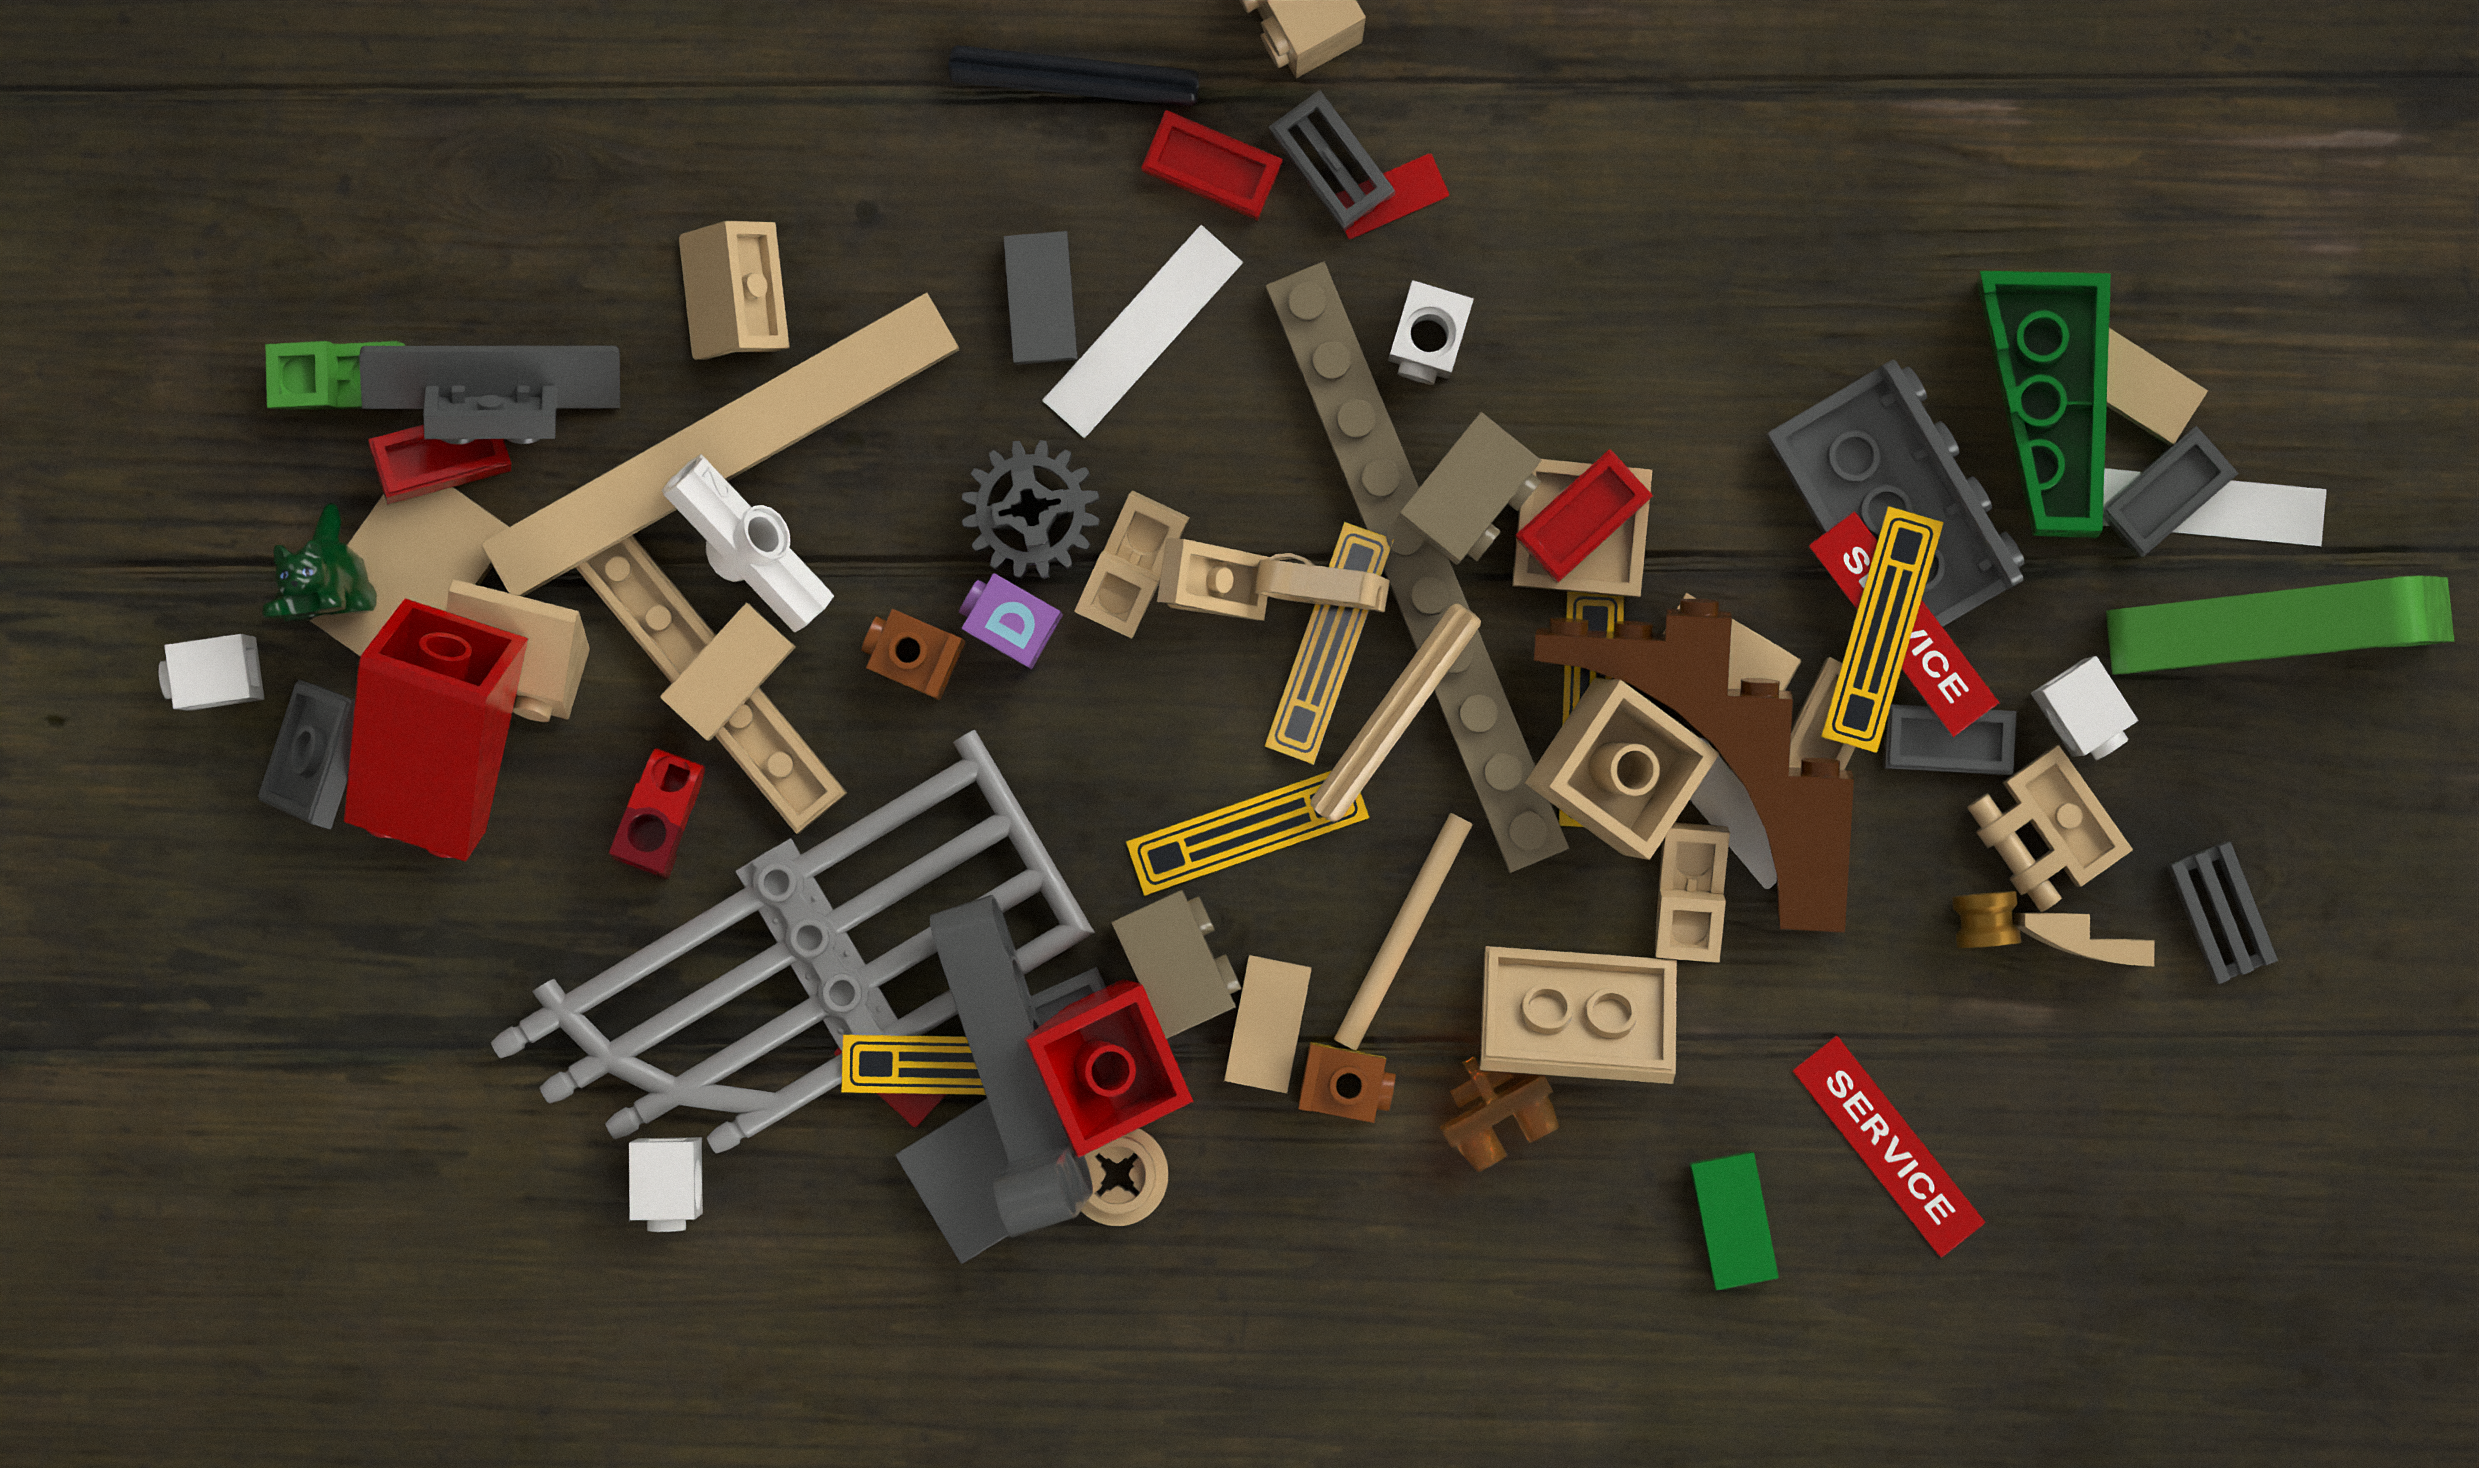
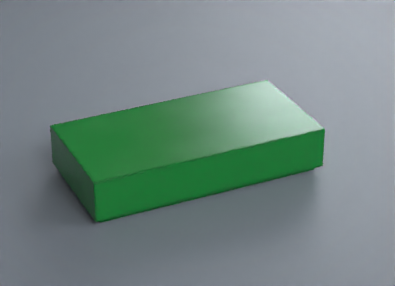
M1747 1151L1689 1163L1714 1289L1722 1290L1778 1279L1779 1276L1754 1152Z

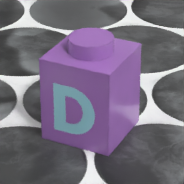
M993 573L988 584L980 580L975 582L959 610L960 614L967 617L962 627L965 632L1031 670L1063 616L1061 611Z

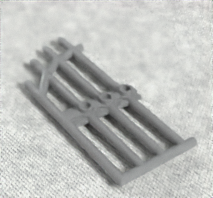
M973 730L953 742L962 760L803 854H800L791 838L736 870L745 887L744 889L565 994L555 979L539 986L532 992L543 1008L521 1020L517 1027L511 1026L502 1031L491 1041V1045L498 1057L504 1058L524 1049L526 1043H534L561 1027L588 1055L570 1065L568 1071H560L553 1075L540 1087L542 1095L549 1104L565 1099L574 1093L575 1088H583L603 1075L610 1073L649 1092L647 1095L636 1100L631 1108L625 1107L605 1123L614 1139L633 1133L639 1129L640 1124H648L678 1105L739 1113L735 1116L733 1122L726 1121L707 1136L713 1151L720 1153L733 1148L740 1143L742 1138H750L842 1083L841 1053L775 1093L715 1084L823 1020L840 1050L843 1051V1035L922 1036L958 1014L951 990L949 989L898 1020L879 988L882 984L937 952L931 927H928L868 964L864 963L847 931L993 844L1009 836L1027 869L977 899L993 895L1002 913L1041 891L1060 923L1015 950L1024 975L1095 932L976 730ZM977 782L993 809L994 815L833 910L814 876L971 783ZM759 910L777 941L775 945L611 1042L583 1015L586 1011ZM789 965L792 966L810 997L677 1077L636 1058L637 1055Z

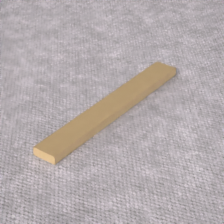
M925 293L482 542L481 546L508 593L523 597L677 510L663 495L664 493L661 490L689 461L700 454L708 460L726 481H729L959 351V347L928 293Z

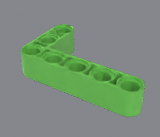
M2397 577L2106 611L2112 675L2375 647H2408L2454 642L2447 577Z

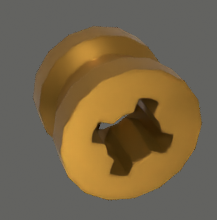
M2016 891L1952 897L1953 910L1960 915L1962 927L1956 934L1957 948L2021 943L2020 930L2013 925L2011 912L2017 905Z

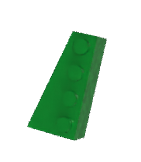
M1980 271L1978 275V291L2032 536L2097 538L2103 531L2111 273Z

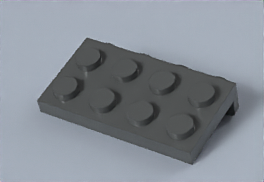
M1892 359L1873 372L1765 434V437L1822 534H1825L1855 511L1878 541L1888 506L1944 522L1922 595V601L1943 627L2006 589L2022 582L2023 576L2019 567L2024 565L2025 561L2012 537L2006 531L1998 534L1986 512L1992 509V505L1982 485L1973 476L1966 479L1953 457L1957 456L1960 452L1951 432L1941 421L1933 424L1921 404L1922 401L1927 399L1921 381L1909 366L1901 369L1898 363Z

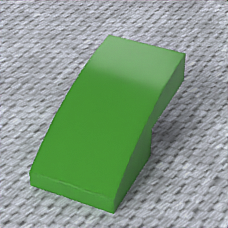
M328 341L265 344L267 408L362 409L359 364L361 347L405 346V344L398 341L334 344Z

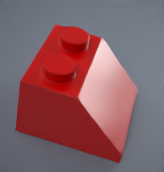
M1126 979L1117 981L1067 1005L1024 1038L1072 1150L1078 1158L1193 1102L1143 984Z

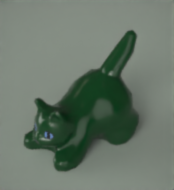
M329 503L323 508L313 538L303 548L293 553L288 551L283 545H276L274 547L275 579L279 590L272 601L263 605L262 615L264 618H284L285 622L313 620V618L325 614H360L374 611L377 605V593L368 580L364 560L345 543L339 541L341 518L339 509L335 504Z

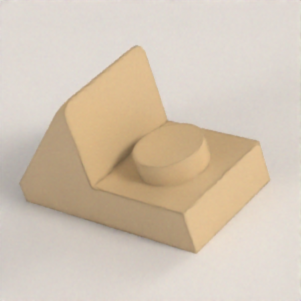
M1166 538L1157 602L1167 603L1169 607L1174 609L1264 621L1268 596L1257 594L1254 590L1259 561L1270 557L1186 539Z

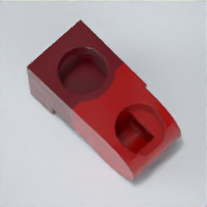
M655 748L646 764L640 782L635 785L609 854L616 861L669 880L677 858L676 852L702 784L705 766Z

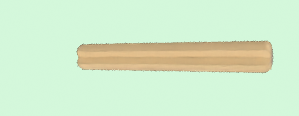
M1453 604L1448 608L1312 797L1310 805L1322 817L1336 822L1344 816L1480 627L1481 620L1468 608L1461 604Z

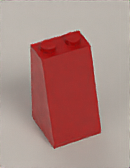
M405 598L360 657L344 822L364 828L370 834L380 838H394L425 848L435 856L455 858L466 862L487 829L529 638Z

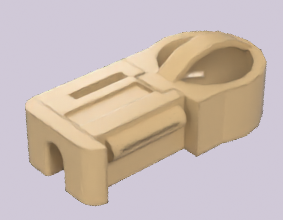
M1285 553L1275 554L1266 560L1259 561L1254 592L1287 601L1385 612L1390 580L1369 572L1315 566L1304 557ZM1297 559L1303 561L1305 564L1291 563L1280 560Z

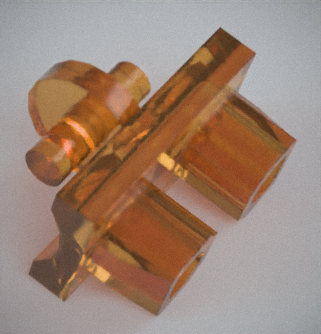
M1475 1057L1463 1062L1471 1079L1452 1089L1450 1093L1459 1108L1481 1096L1484 1102L1440 1126L1451 1148L1457 1145L1462 1155L1477 1172L1488 1168L1507 1156L1491 1126L1510 1115H1514L1529 1143L1559 1128L1553 1105L1547 1096L1553 1090L1544 1075L1534 1074L1496 1095L1493 1089L1514 1078L1513 1073L1500 1071L1483 1072L1480 1070Z

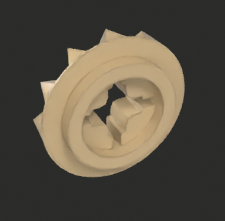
M1138 1128L1085 1154L1093 1185V1193L1081 1209V1212L1086 1216L1105 1225L1125 1226L1144 1219L1160 1204L1168 1184V1165L1161 1147L1153 1136ZM1098 1153L1105 1159L1110 1158L1115 1163L1121 1162L1124 1158L1129 1159L1133 1153L1138 1155L1132 1164L1134 1166L1129 1172V1176L1134 1182L1133 1186L1139 1191L1137 1195L1129 1188L1126 1190L1119 1184L1111 1190L1106 1189L1101 1196L1097 1193L1103 1185L1102 1181L1107 1174L1101 1166L1102 1162L1096 1157Z

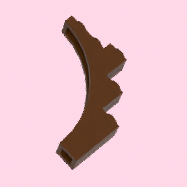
M1680 599V609L1666 610L1665 634H1654L1652 623L1639 621L1614 622V632L1588 630V620L1576 618L1550 619L1549 628H1537L1534 661L1586 668L1631 684L1676 710L1714 744L1744 784L1766 830L1777 874L1780 929L1845 932L1854 786L1852 771L1840 770V761L1830 758H1802L1801 768L1789 767L1793 697L1791 691L1779 690L1780 681L1763 678L1741 679L1740 689H1728L1731 612L1719 611V601Z

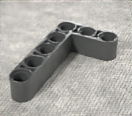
M989 895L931 914L930 927L935 946L1009 1164L994 1181L995 1199L1003 1224L1011 1237H1015L1075 1218L1093 1193L1092 1179L1085 1155L1078 1158L1072 1150L1024 1041V1038L1041 1025L1002 910L993 895Z

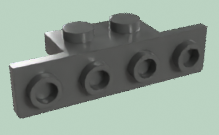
M363 346L360 349L362 409H424V439H441L451 444H465L475 439H507L517 444H529L540 439H555L556 408H620V352L616 346Z

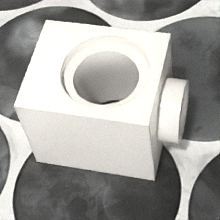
M1412 280L1388 359L1389 362L1400 365L1398 370L1400 376L1434 385L1436 376L1449 379L1474 300L1473 298ZM1430 320L1441 325L1447 338L1444 347L1435 352H1424L1418 349L1411 339V329L1417 323Z
M236 634L164 645L166 660L159 663V680L164 697L166 699L172 698L173 709L191 711L265 700L256 637Z
M2097 656L2082 659L2031 692V695L2072 757L2085 756L2091 752L2095 760H2098L2108 755L2129 740L2123 730L2139 721Z
M702 1137L638 1138L629 1142L630 1220H647V1231L670 1232L686 1230V1220L696 1219L703 1214Z

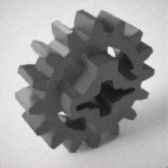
M1014 441L1012 458L1004 460L999 453L993 450L989 453L994 469L989 474L975 468L971 472V475L981 487L979 492L963 493L962 500L976 507V514L964 518L962 523L964 528L980 529L982 533L972 544L976 552L984 551L990 547L995 550L990 562L992 568L998 570L1007 560L1014 562V576L1018 579H1023L1028 565H1036L1039 574L1045 579L1049 578L1050 575L1049 562L1057 559L1061 565L1070 569L1073 567V563L1068 551L1073 546L1085 551L1090 549V543L1081 533L1083 527H1099L1100 519L1086 513V506L1096 503L1100 498L1098 491L1081 490L1080 486L1086 482L1090 473L1086 467L1077 469L1072 473L1067 469L1072 458V454L1068 450L1062 451L1054 460L1048 457L1049 450L1046 441H1039L1034 454H1026L1020 441ZM1034 468L1047 470L1055 474L1069 489L1049 490L1038 483ZM1011 474L1013 486L1003 502L993 503L989 506L996 486L1007 475ZM1027 494H1034L1038 503L1054 505L1049 506L1048 510L1039 513V524L1035 526H1029L1024 517H1013L1012 515L1014 510L1023 507V496ZM1074 514L1071 526L1065 536L1051 547L1049 533L1058 519ZM1013 529L1025 538L1028 552L1018 551L1007 546L995 535L994 530Z

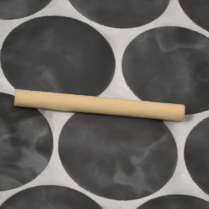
M1449 814L1334 1040L1357 1051L1473 825L1472 823L1455 814Z

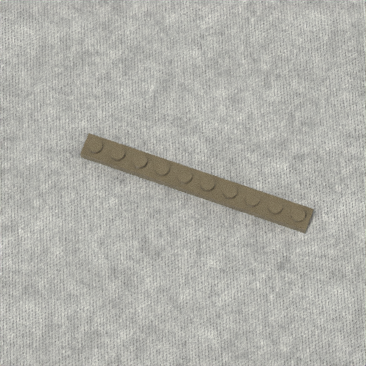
M1325 261L1267 284L1265 289L1366 530L1386 536L1391 550L1383 572L1386 579L1390 580L1389 586L1416 651H1418L1451 605L1461 604L1468 609L1469 606L1449 558L1398 518L1401 510L1417 492L1419 487ZM1477 630L1433 692L1508 872L1511 873L1567 850L1569 846L1551 803L1525 784L1535 765L1479 630Z

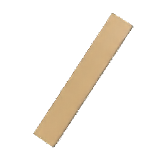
M634 535L576 566V569L671 683L677 679L716 636ZM760 687L715 734L716 738L796 834L801 833L848 794Z

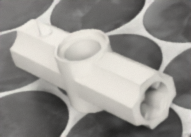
M702 454L689 461L661 490L664 493L663 495L707 540L706 554L715 572L732 582L745 580L794 633L807 626L827 607L834 597L821 580L789 548L790 533L781 515L764 505L751 507Z

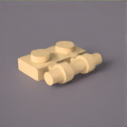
M2059 745L2053 746L2002 782L2017 802L2007 811L2001 813L1988 793L1967 807L1981 827L1977 831L1979 837L1987 848L1994 845L2014 874L2010 878L2020 895L2028 893L2040 912L2049 909L2062 899L2048 879L2062 868L2075 886L2081 887L2133 850ZM2029 821L2050 849V851L2036 860L2015 832Z

